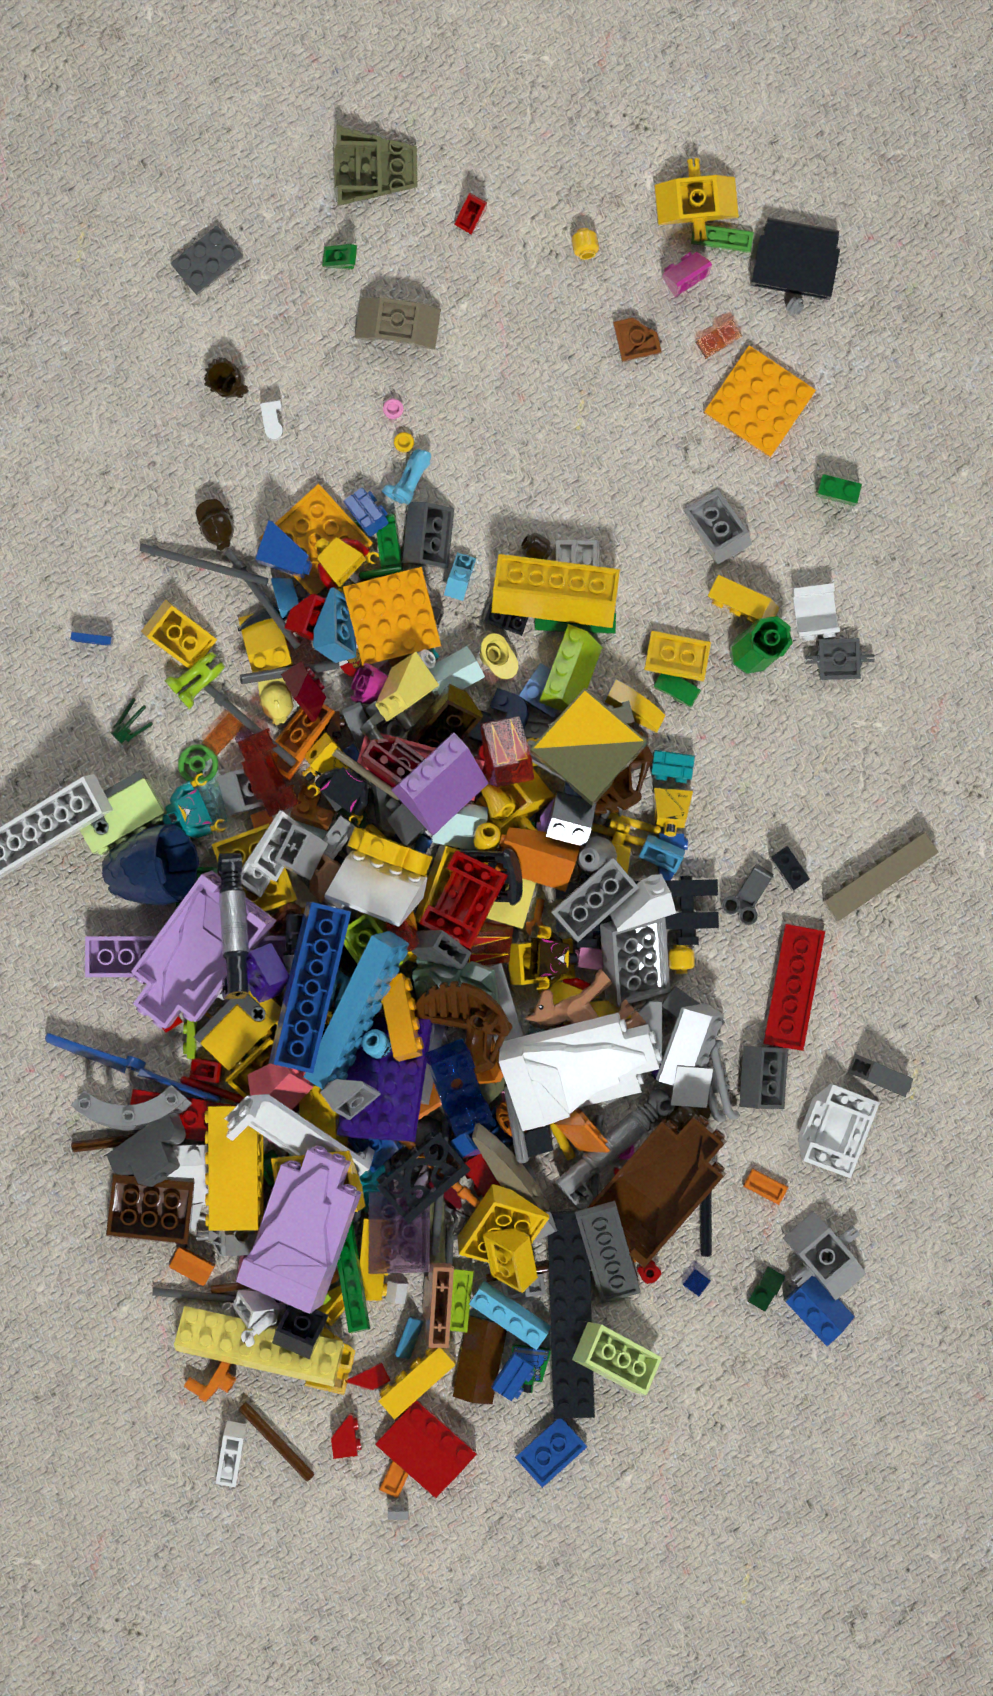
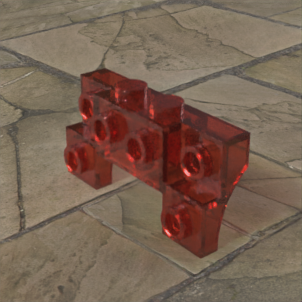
M267 728L237 743L245 759L241 763L243 771L250 781L252 792L256 795L257 800L262 799L267 813L271 817L278 814L280 810L285 811L301 804V800L298 801L293 790L294 784L286 787L273 755L269 751L277 747V744L273 743L268 732L271 730Z

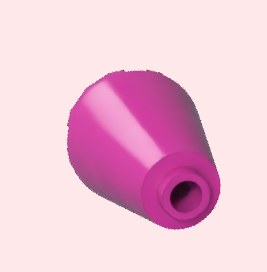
M364 663L365 667L363 669L359 668L353 678L351 689L354 690V695L350 694L354 702L372 704L378 699L388 676L373 665Z

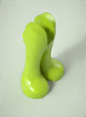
M213 652L198 660L180 677H168L164 680L177 695L191 680L201 674V677L194 684L178 695V698L188 709L193 707L195 696L217 678L225 668L223 662L219 663L212 670L206 666L217 656Z

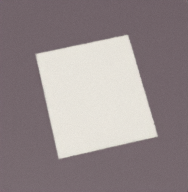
M677 1066L671 1105L706 1108L713 1069Z

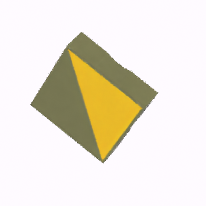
M584 688L531 747L530 751L533 756L552 772L561 776L576 793L593 806L612 785L617 775L627 768L646 747L647 740Z

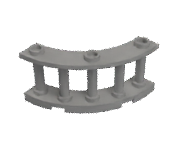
M171 1085L159 1096L136 1105L106 1103L84 1090L71 1106L90 1120L103 1126L117 1130L138 1131L169 1113L180 1115L192 1103Z

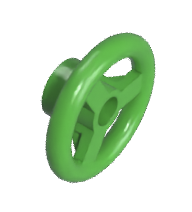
M201 744L187 747L181 753L178 760V769L181 776L186 781L192 782L194 778L187 774L184 763L189 764L191 770L198 775L200 773L203 774L206 762L212 759L211 772L206 777L201 775L197 779L199 783H203L206 780L207 782L211 781L218 771V758L215 752L208 746ZM196 750L206 752L203 757H187L189 753ZM198 760L202 763L200 768L194 766V763Z

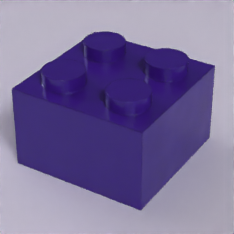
M272 943L250 951L249 956L246 958L250 991L259 1003L279 996L289 979L287 970Z

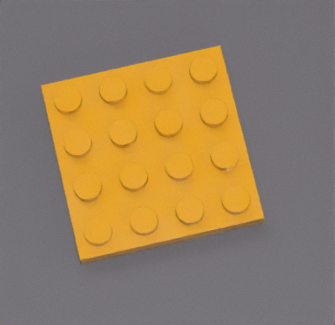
M749 345L705 409L704 414L771 458L816 390Z
M319 483L274 523L309 555L310 561L313 564L310 574H305L304 578L293 576L310 595H318L326 588L320 580L317 567L319 564L317 557L321 551L315 545L321 538L324 537L329 543L337 537L340 540L343 538L359 540L368 548L373 545V542ZM264 533L259 537V539H260L261 541H262V538H263Z
M422 567L343 587L362 666H364V663L373 664L442 646Z

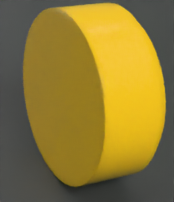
M401 432L395 436L394 446L397 451L407 453L413 449L414 439L411 434Z

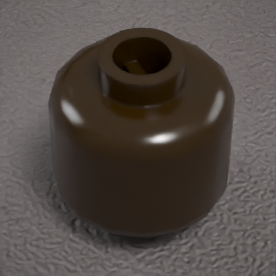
M538 533L527 534L520 547L522 554L528 558L547 560L552 552L550 541Z

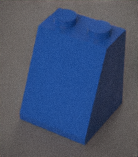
M268 520L255 558L259 564L304 578L305 574L309 575L313 565L309 555L277 525Z

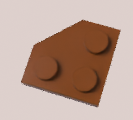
M628 318L613 322L622 362L662 353L657 332L641 324L640 321L635 318Z

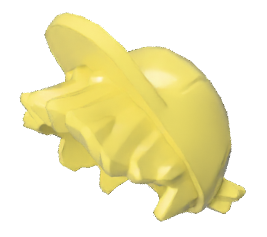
M283 678L258 682L259 702L263 712L273 719L272 724L279 725L280 723H285L294 707V700Z

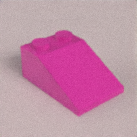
M689 252L681 258L682 262L677 265L673 263L664 269L665 273H663L662 278L674 297H677L709 276L712 263L698 252L694 254Z

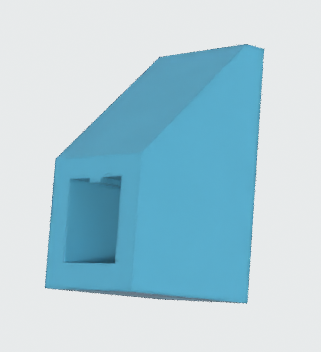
M457 553L444 592L445 596L461 601L464 600L477 558Z

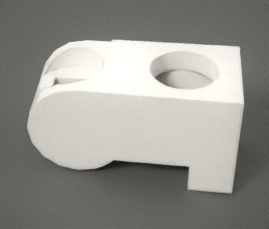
M281 401L261 403L265 433L270 440L277 441L283 436V428L279 424L277 411L282 410Z

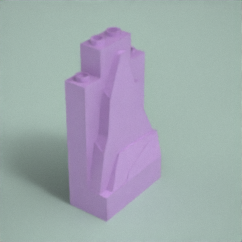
M213 871L201 874L131 971L137 981L147 984L133 1004L137 1007L136 1009L139 1013L152 1018V1022L159 1028L166 1029L170 1027L181 1011L183 1012L182 1015L191 1022L201 1020L222 991V980L227 974L226 959L223 958L219 906V891L221 890L222 880ZM245 897L248 947L250 952L256 949L276 920Z
M315 1146L307 1150L302 1167L300 1163L292 1160L280 1166L253 1249L249 1256L243 1259L236 1282L309 1314L323 1305L362 1193L357 1191L356 1187L352 1185H343L351 1163L350 1161L345 1160L346 1158L343 1155H333L327 1152L326 1148Z

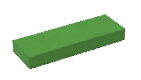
M706 225L707 240L701 241L700 233V241H694L693 227L691 244L751 253L754 232Z

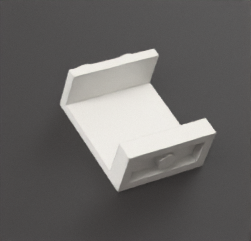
M834 583L792 589L798 638H803V641L815 640V636L823 635L824 639L836 637L835 633L840 632V627L838 628L833 594L835 592Z

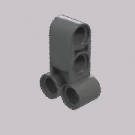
M756 864L736 897L729 896L722 900V911L727 915L738 913L739 922L745 926L754 924L758 918L754 907L774 874ZM727 900L735 902L736 908L734 911L726 909L725 903ZM745 911H750L753 914L751 922L743 920L742 915Z

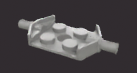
M238 1230L197 1232V1236H203L197 1237V1241H211L219 1256L249 1255L259 1230H245L248 1236L244 1241H239L236 1238L235 1234Z

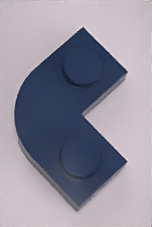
M497 688L490 707L507 713L500 731L513 737L512 722L519 739H521L529 718L527 705L519 695Z

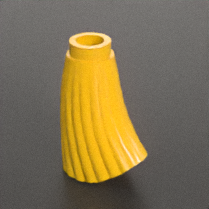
M486 778L488 784L481 792L488 805L490 819H502L510 816L515 809L514 803L495 783Z

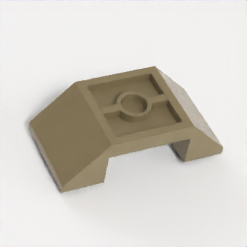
M382 297L361 298L355 338L415 344V347L435 350L441 309L422 303Z

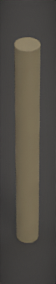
M335 749L332 754L334 757L397 801H401L392 792V786L339 749Z

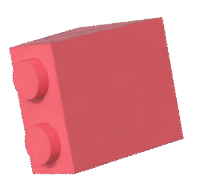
M268 1064L247 1075L250 1096L269 1094L291 1110L313 1088V1083L304 1078V1071L274 1064Z

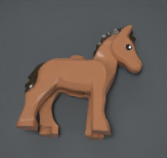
M599 969L589 987L585 988L580 994L570 996L556 1005L553 1004V993L550 989H544L535 1008L529 1010L530 1014L525 1019L530 1020L529 1024L533 1025V1027L546 1031L550 1028L554 1029L561 1026L566 1021L574 1024L598 1018L597 1013L589 1002L613 983L603 970ZM624 999L621 1002L618 1013L621 1020H626L635 1010ZM637 1011L626 1021L627 1029L646 1024V1021Z

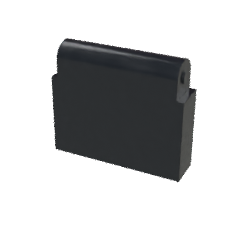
M767 217L764 235L759 237L750 286L830 300L840 249H836L839 241V230Z

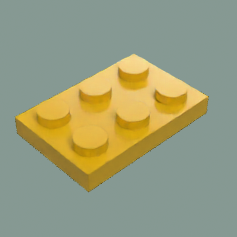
M651 631L644 670L704 682L711 642Z

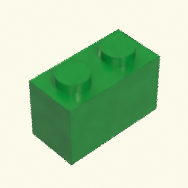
M822 474L816 497L856 506L862 484Z

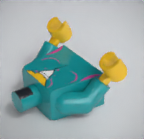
M202 773L196 775L192 782L187 781L174 790L170 797V804L165 807L167 814L163 816L164 824L176 825L187 836L193 838L210 835L213 831L222 833L226 830V827L223 829L217 827L218 823L224 822L223 819L217 820L214 825L210 826L213 822L198 788L194 789L195 786H202L207 783V780L203 783L198 782L197 779L203 775Z

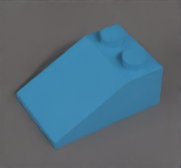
M333 587L329 590L314 628L313 646L321 654L338 663L356 658V638L345 595Z

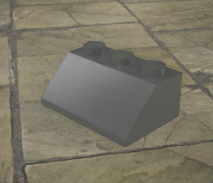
M410 502L402 563L448 568L455 508L428 502Z
M743 1046L739 1107L785 1109L788 1048Z

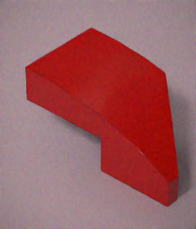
M381 1362L345 1381L348 1384L365 1390H374L391 1380Z

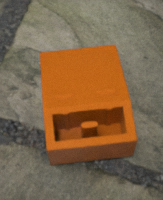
M576 1108L571 1112L570 1117L554 1122L578 1151L605 1153L610 1151L605 1145L608 1141L580 1108Z

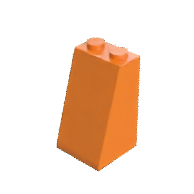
M509 827L507 834H502L499 846L502 849H497V851L511 848L516 853L523 879L566 892L580 845L546 837V832ZM497 863L496 870L507 871V869H504L503 863Z

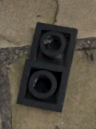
M488 602L481 621L522 636L529 617L492 613V603Z

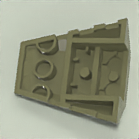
M336 124L333 170L334 193L337 206L417 188V146L395 140H387L377 135H369Z

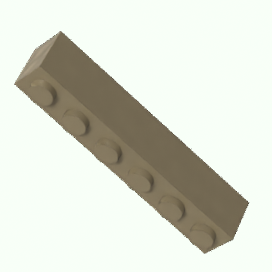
M919 831L908 838L910 840L909 843L906 845L901 843L892 849L893 854L888 857L883 855L875 861L877 865L871 869L867 866L858 872L860 875L858 878L853 880L851 877L843 882L842 889L839 891L833 889L825 895L827 899L823 902L835 920L840 921L939 853L925 832L922 834Z

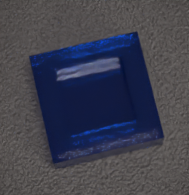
M694 1268L682 1285L699 1297L711 1280Z

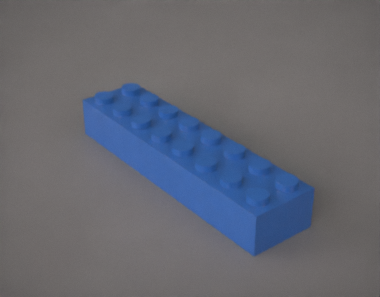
M306 902L269 1059L270 1064L308 1073L314 1072L351 911L314 902Z

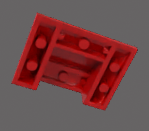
M456 850L447 869L453 872L435 908L428 905L419 923L432 930H443L458 943L471 949L508 875Z

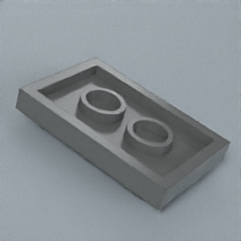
M217 225L170 264L197 296L239 262L243 256Z

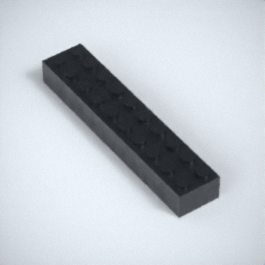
M576 1211L551 1212L557 1231L548 1235L554 1419L595 1418L594 1371L572 1360L587 1323H592L591 1267L577 1222Z

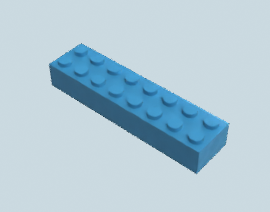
M391 931L371 936L321 1039L314 1072H305V1079L322 1090L325 1089L329 1082L335 1079L346 1080L348 1076L347 1071L356 1060L355 1054L362 1047V1039L372 1027V1019L381 1009V1001L391 988L390 982L398 974V966L408 953L409 943Z

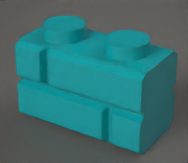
M654 750L651 775H655L657 780L667 781V777L675 778V782L687 783V780H692L695 755Z

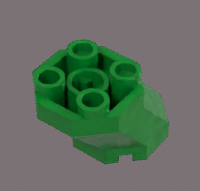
M778 616L758 619L743 633L738 634L731 644L730 658L732 664L745 674L764 671L779 657L784 656L792 645L790 625Z

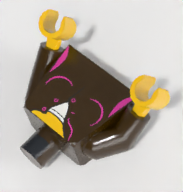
M539 926L541 929L540 935H537V938H531L530 977H536V980L539 981L537 990L548 989L549 985L559 980L562 974L568 973L569 965H576L578 961L576 953H569V944L563 943L562 938L547 926Z

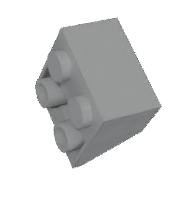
M292 824L274 859V863L310 880L328 843L313 833Z

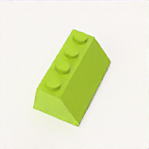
M568 624L539 703L564 711L584 688H588L603 648L588 631Z

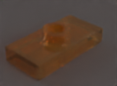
M229 712L202 743L218 756L243 729L244 725Z

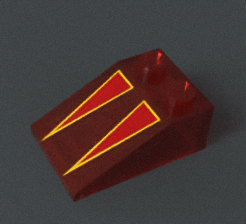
M516 716L481 723L488 784L501 787L534 780L532 757L520 717Z
M484 922L472 948L465 947L471 952L467 963L471 961L481 965L508 963L510 961L514 926Z

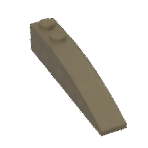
M480 1123L475 1124L472 1139L500 1186L513 1190L544 1212H547L549 1210V1202L544 1198L539 1185L535 1183L523 1164L517 1162L516 1156L496 1136Z

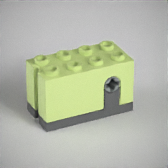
M139 770L104 790L113 811L81 829L80 832L93 854L104 855L112 849L111 846L114 844L119 845L129 838L128 836L147 829L146 826L151 823L152 825L161 823L163 816L167 812L149 780H147L145 773ZM101 824L107 825L105 828L106 832L100 831L102 828Z

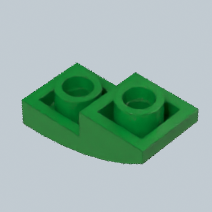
M662 673L654 684L656 690L673 697L675 701L692 708L701 692V689L681 677Z

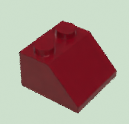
M300 661L281 674L294 700L310 720L314 722L317 720L326 699V695L323 692L325 686L319 678L315 680L314 677L316 675L311 667H305Z

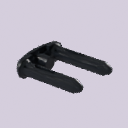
M506 848L504 851H459L482 863H503V867L507 871L501 870L500 872L508 875L504 883H509V889L500 890L495 902H509L510 905L514 906L521 900L523 892L522 872L517 855L511 848Z

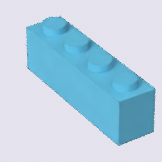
M485 1281L479 1286L469 1303L470 1306L536 1350L551 1328V1325L514 1300L504 1296L502 1292Z

